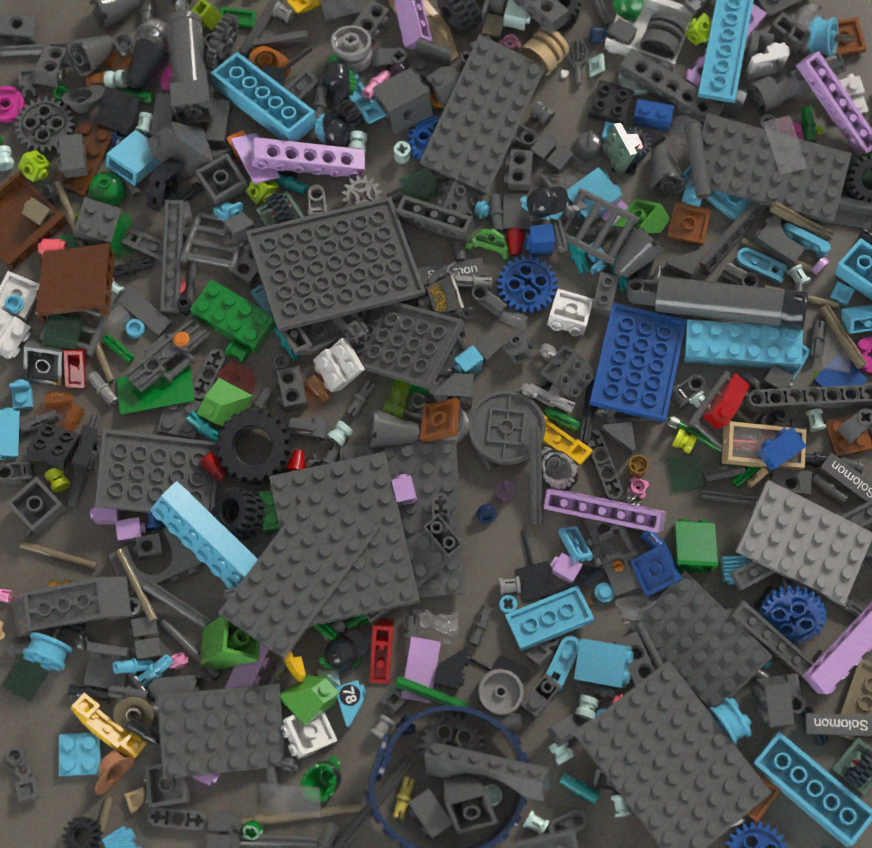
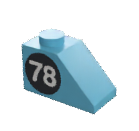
M358 680L335 687L339 691L338 700L347 729L352 727L364 704L363 697L367 696L364 685H359Z

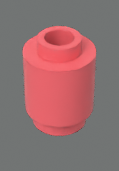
M42 239V242L38 244V253L42 257L43 252L67 249L66 241L61 239Z

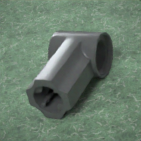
M730 262L725 266L720 275L722 279L734 285L747 286L744 283L746 281L752 282V287H757L758 285L757 275L751 272L747 273Z
M478 284L473 287L470 296L471 302L476 306L482 307L495 318L500 317L507 304L489 292L485 285ZM481 292L483 293L484 297L477 298L475 296V293Z
M291 417L289 432L291 435L309 437V439L314 441H326L329 421L323 418H312L309 420Z
M798 673L781 676L790 683L791 699L798 703V709L793 710V715L801 713L805 708V701L802 698Z

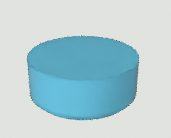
M132 319L127 322L125 329L129 337L138 339L145 334V326L141 320Z

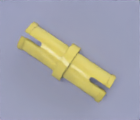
M403 777L400 792L396 794L397 802L392 817L397 819L399 811H401L398 820L403 821L405 820L408 803L412 801L411 794L416 782L415 779L411 778L407 786L409 777Z

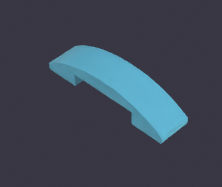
M354 73L357 85L355 92H353L352 96H349V99L359 106L364 120L371 124L384 117L385 113L377 101L374 102L372 98L366 99L363 97L361 92L364 86L360 82L358 74Z

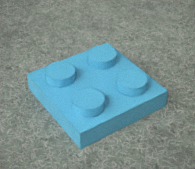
M93 733L59 735V776L97 775L98 766L101 761V739Z

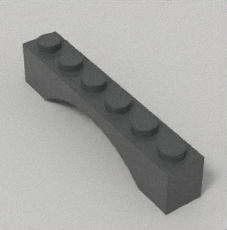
M432 742L425 754L426 773L442 778L462 773L485 775L509 785L524 797L544 801L550 789V771L547 767Z

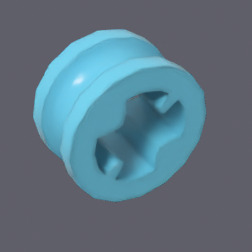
M511 595L503 596L499 602L500 610L505 614L515 611L517 608L515 597ZM507 600L508 602V600H511L513 608L510 609L508 607V609H505L503 601Z

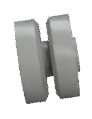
M352 25L339 28L334 32L331 38L332 55L338 56L339 61L347 64L353 73L365 70L372 61L371 36L368 31L362 27Z
M495 669L484 674L479 681L477 689L478 698L482 705L490 712L500 715L517 709L522 702L524 694L523 685L518 676L504 669ZM498 688H502L505 691L501 696L497 694Z

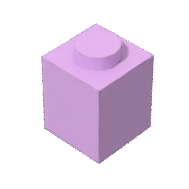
M401 474L396 476V479L392 480V485L398 506L418 502L411 475Z
M91 507L90 517L96 525H116L115 521L120 520L121 510Z
M139 517L115 521L117 539L120 544L136 542L135 537L147 534L145 522L142 523Z
M561 553L560 557L555 556L550 565L553 567L551 574L571 584L583 564L580 562L574 563L571 557Z

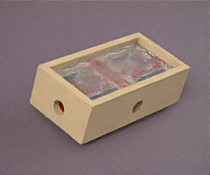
M730 421L723 429L722 464L768 468L757 451L762 448L760 444L770 438L772 441L777 438L775 434L784 427ZM794 428L806 444V429ZM806 447L777 468L791 470L805 468Z

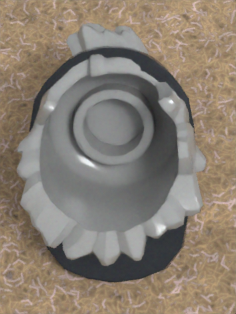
M544 447L541 450L542 475L546 482L558 490L567 491L571 489L578 481V473L576 471L578 466L573 463L574 460L560 450Z

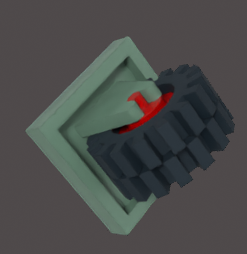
M621 123L614 124L602 144L604 152L607 154L612 167L618 175L624 174L631 162H641L651 149L650 138H646V133L642 134L643 130L637 131L636 127L633 130L631 127L626 130Z
M279 191L265 198V204L255 209L265 226L304 217L288 191L283 194Z
M857 737L832 766V769L864 796L872 788V748Z

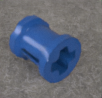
M145 513L147 514L146 530L155 531L163 529L161 521L157 520L152 513Z
M645 531L639 537L646 542L650 550L665 543L655 532Z

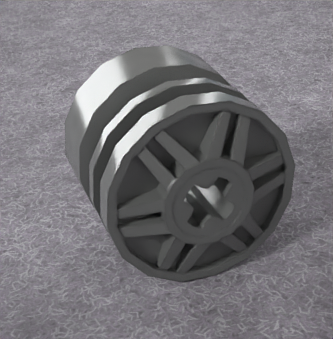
M666 13L653 14L641 39V50L664 58H670V60L675 59L680 46L679 43L682 42L686 31L685 24L675 16Z

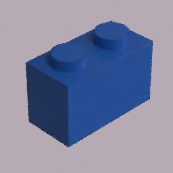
M638 99L632 125L668 132L674 106Z
M553 224L530 226L529 233H526L525 250L529 251V255H532V257L552 255L555 244Z
M784 427L775 434L777 438L772 441L769 438L760 444L762 448L757 453L770 471L776 469L807 447L794 427L788 430Z

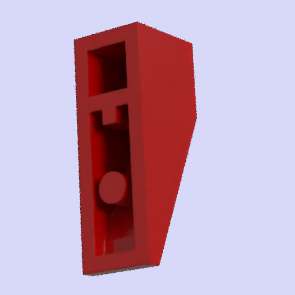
M734 373L702 417L716 429L727 426L737 412L750 385L737 373Z
M379 618L373 623L369 683L389 684L394 619Z

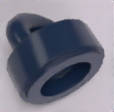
M599 26L591 27L589 37L591 44L602 43L606 40V29Z
M119 131L113 132L111 137L112 146L118 145L128 135Z
M484 504L478 508L476 516L481 523L489 524L495 520L497 512L491 504Z
M404 715L400 720V724L395 725V729L410 716ZM411 723L400 735L414 734L416 732V725Z

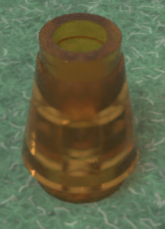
M313 375L304 382L305 390L320 401L321 404L331 397L320 377L317 378L316 375Z
M51 390L45 393L46 408L55 409L73 404L72 393Z
M70 403L69 407H66L62 429L73 432L85 415L83 414L85 409Z

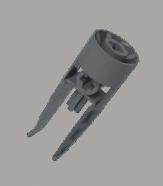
M841 53L830 57L823 55L835 76L847 71ZM796 65L782 71L781 76L774 79L767 76L750 84L748 88L751 102L761 115L780 108L783 100L796 94L799 97L812 91Z

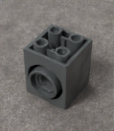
M411 68L372 87L375 102L377 101L385 113L382 119L394 135L433 116V103L429 97L431 95L430 89L427 85L424 86L422 84L419 74H415Z

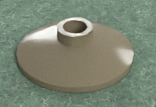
M127 697L116 704L113 717L116 724L125 731L131 732L126 728L131 718H135L146 726H151L154 720V712L150 704L145 700L137 697Z

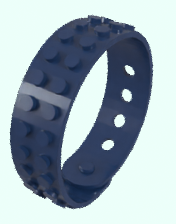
M445 705L431 707L413 714L394 730L389 739V735L385 733L381 739L370 770L368 790L364 791L365 801L367 804H371L372 811L369 813L376 824L381 822L385 827L382 831L391 840L396 838L400 841L398 845L401 848H425L404 838L388 825L377 807L374 793L375 781L379 782L381 780L385 767L389 766L392 758L391 750L397 738L412 722L420 717L437 711H458L472 715L488 723L501 734L509 745L515 761L529 763L526 752L523 753L519 746L521 741L515 733H510L494 718L475 709L463 706ZM516 791L510 812L500 827L483 841L468 848H492L498 842L503 843L510 836L508 832L512 827L516 828L522 818L520 813L522 808H526L528 797H524Z

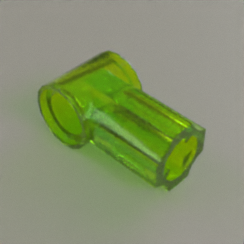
M395 381L382 412L402 418L411 385L403 381Z

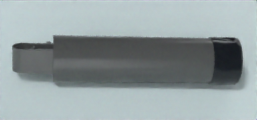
M657 266L652 280L631 279L627 283L628 301L634 304L655 306L656 312L779 326L780 328L796 330L804 329L808 292H803V283L801 282L797 283L795 291L666 277L662 276V267Z

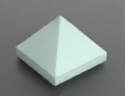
M603 53L589 60L590 77L605 70Z
M324 668L317 670L319 677L326 678L334 687L340 686L338 671L326 670Z

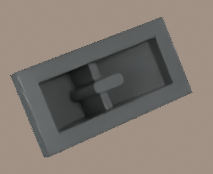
M738 83L735 103L724 102L726 106L721 114L739 119L747 96L748 85Z
M702 249L667 260L664 266L665 271L683 279H691L703 253Z
M632 422L605 424L602 427L601 434L629 455L634 453L636 446Z

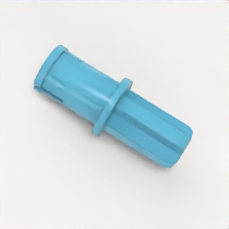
M164 655L157 662L151 663L149 668L137 677L138 682L146 678L141 683L142 686L146 687L154 678L161 677L162 672L173 664L171 656Z
M131 658L127 661H114L113 672L115 674H136L139 671H146L149 665L153 663V660H136Z

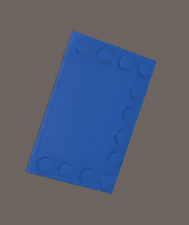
M613 302L589 405L665 423L687 320Z

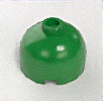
M110 171L98 173L89 183V195L93 200L119 207L121 202L127 197L126 186L122 178L116 173Z

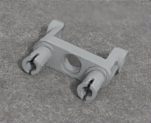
M544 343L541 345L538 353L545 361L550 362L557 354V350L552 345ZM522 383L518 390L519 393L531 399L534 398L550 407H559L571 413L576 403L560 396V390L554 383L549 392L532 383L531 385Z

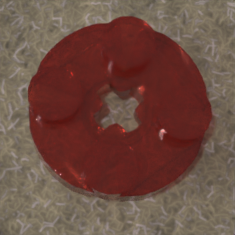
M229 362L217 375V380L221 378L232 385L233 382L231 380L239 378L241 384H236L235 386L249 394H252L255 389L254 374L245 364Z

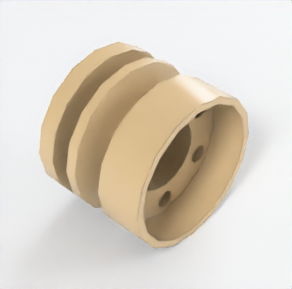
M541 27L533 35V39H529L521 47L520 52L521 55L546 66L542 75L547 76L554 70L557 63L561 62L569 54L570 49L560 33L555 31L551 34Z

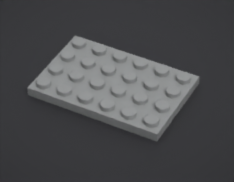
M767 480L735 552L840 605H844L872 541V532Z

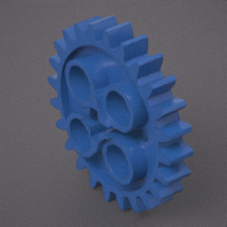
M433 113L432 118H427L425 121L419 122L420 124L414 125V129H410L407 143L410 145V154H413L414 160L418 159V163L442 113L439 117H436L435 113Z
M522 255L520 261L515 257L514 263L509 260L508 267L503 265V272H499L500 278L497 279V284H499L497 291H502L499 293V298H504L503 302L509 303V310L515 307V313H517L521 309L523 315H525L526 310H529V313L532 315L533 310L540 313V307L546 310L547 303L552 304V298L556 296L554 291L558 290V286L555 285L558 279L554 278L556 272H550L552 269L551 265L545 267L546 260L540 263L539 257L533 260L532 255L529 256V259ZM527 270L530 272V274L523 275L521 271ZM543 281L545 285L539 286L536 282ZM516 284L519 286V288L512 289L510 285ZM532 295L534 299L527 300L525 296Z
M788 585L786 591L782 587H780L779 593L773 590L772 596L767 595L766 601H762V607H760V615L790 642L794 640L796 645L798 640L806 643L807 637L813 640V634L819 636V630H823L824 623H826L824 603H820L819 596L814 598V591L808 594L806 587L802 591H799V586L792 590L790 585Z
M749 822V828L745 824H741L742 831L735 828L736 835H728L732 841L724 842L729 848H750L746 844V838L751 836L755 840L753 848H765L767 845H771L773 848H784L788 845L787 842L781 843L780 840L783 838V835L776 836L777 829L769 831L770 824H766L762 828V822H758L756 827L753 822Z

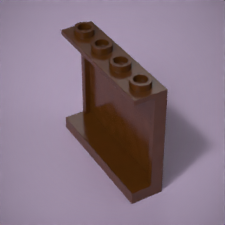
M21 171L13 174L3 186H0V260L13 271L38 249V244L42 242V239H50L68 223L65 215L58 211L23 176ZM31 198L38 200L56 212L42 226L22 214L25 203Z
M110 244L43 252V258L40 261L41 275L38 276L39 290L36 293L38 301L37 305H35V314L37 317L39 316L43 324L46 323L47 315L99 309L102 316L110 315L115 254Z

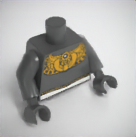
M453 261L448 267L436 270L427 280V286L424 287L426 296L417 299L419 308L423 309L430 306L432 312L458 319H471L475 316H469L467 313L473 307L465 308L454 276L460 269L453 270L452 268L457 262Z

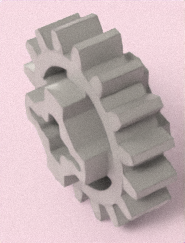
M357 175L355 181L350 178V185L344 184V187L347 188L346 191H341L342 194H345V197L341 200L347 202L344 207L382 199L378 197L382 190L376 189L379 184H373V178L367 181V176L363 175L362 179ZM364 183L361 188L354 187L356 184ZM371 189L373 191V198L370 195ZM356 192H364L363 195L366 196L365 198L367 199L359 200L360 196ZM350 193L353 195V202L350 200Z

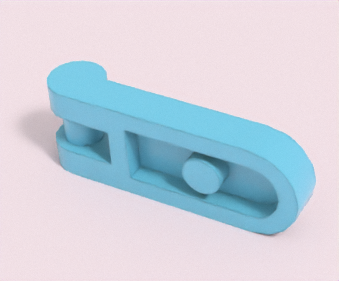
M784 223L782 226V230L787 237L805 249L815 252L818 258L826 257L831 248L830 243L793 224Z
M750 248L740 249L736 256L738 265L771 280L777 285L782 284L783 276L789 269L787 265ZM772 268L776 269L777 273L772 272Z
M567 636L561 641L546 672L550 677L553 672L560 675L559 680L554 679L561 685L557 692H560L578 654L579 640L573 636Z

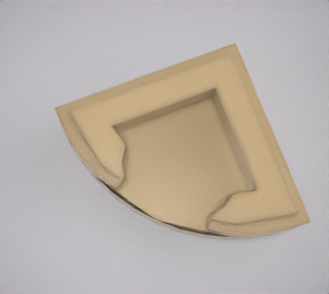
M765 467L761 468L756 475L747 481V485L753 488L769 473Z
M145 787L124 794L131 814H134L142 807L146 795Z

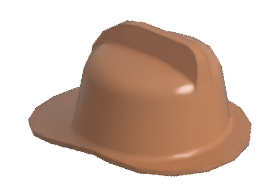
M113 750L105 756L98 766L100 779L95 786L96 795L108 792L131 769L134 759L132 757H124L117 750Z

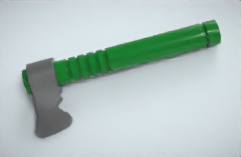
M670 416L667 421L668 426L674 429H682L688 435L693 434L697 436V440L717 450L719 453L721 452L702 433L681 422L676 416Z

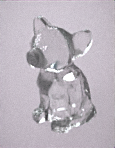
M425 610L419 614V624L421 625L418 630L419 633H425L429 628L433 627L443 634L458 637V612H454L452 615H433L429 610Z

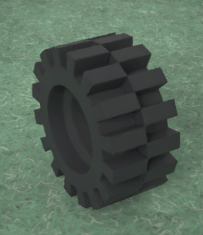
M84 816L72 818L73 822H67L69 827H64L63 829L66 831V834H62V838H66V840L62 841L63 845H67L65 848H99L101 846L98 842H102L103 839L100 837V835H103V831L99 830L102 827L100 824H97L98 821ZM86 828L89 832L88 839L84 844H79L77 834L80 829Z

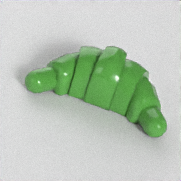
M481 229L465 244V249L467 250L474 246H480L488 250L498 251L505 261L509 259L508 246L504 235L495 229Z

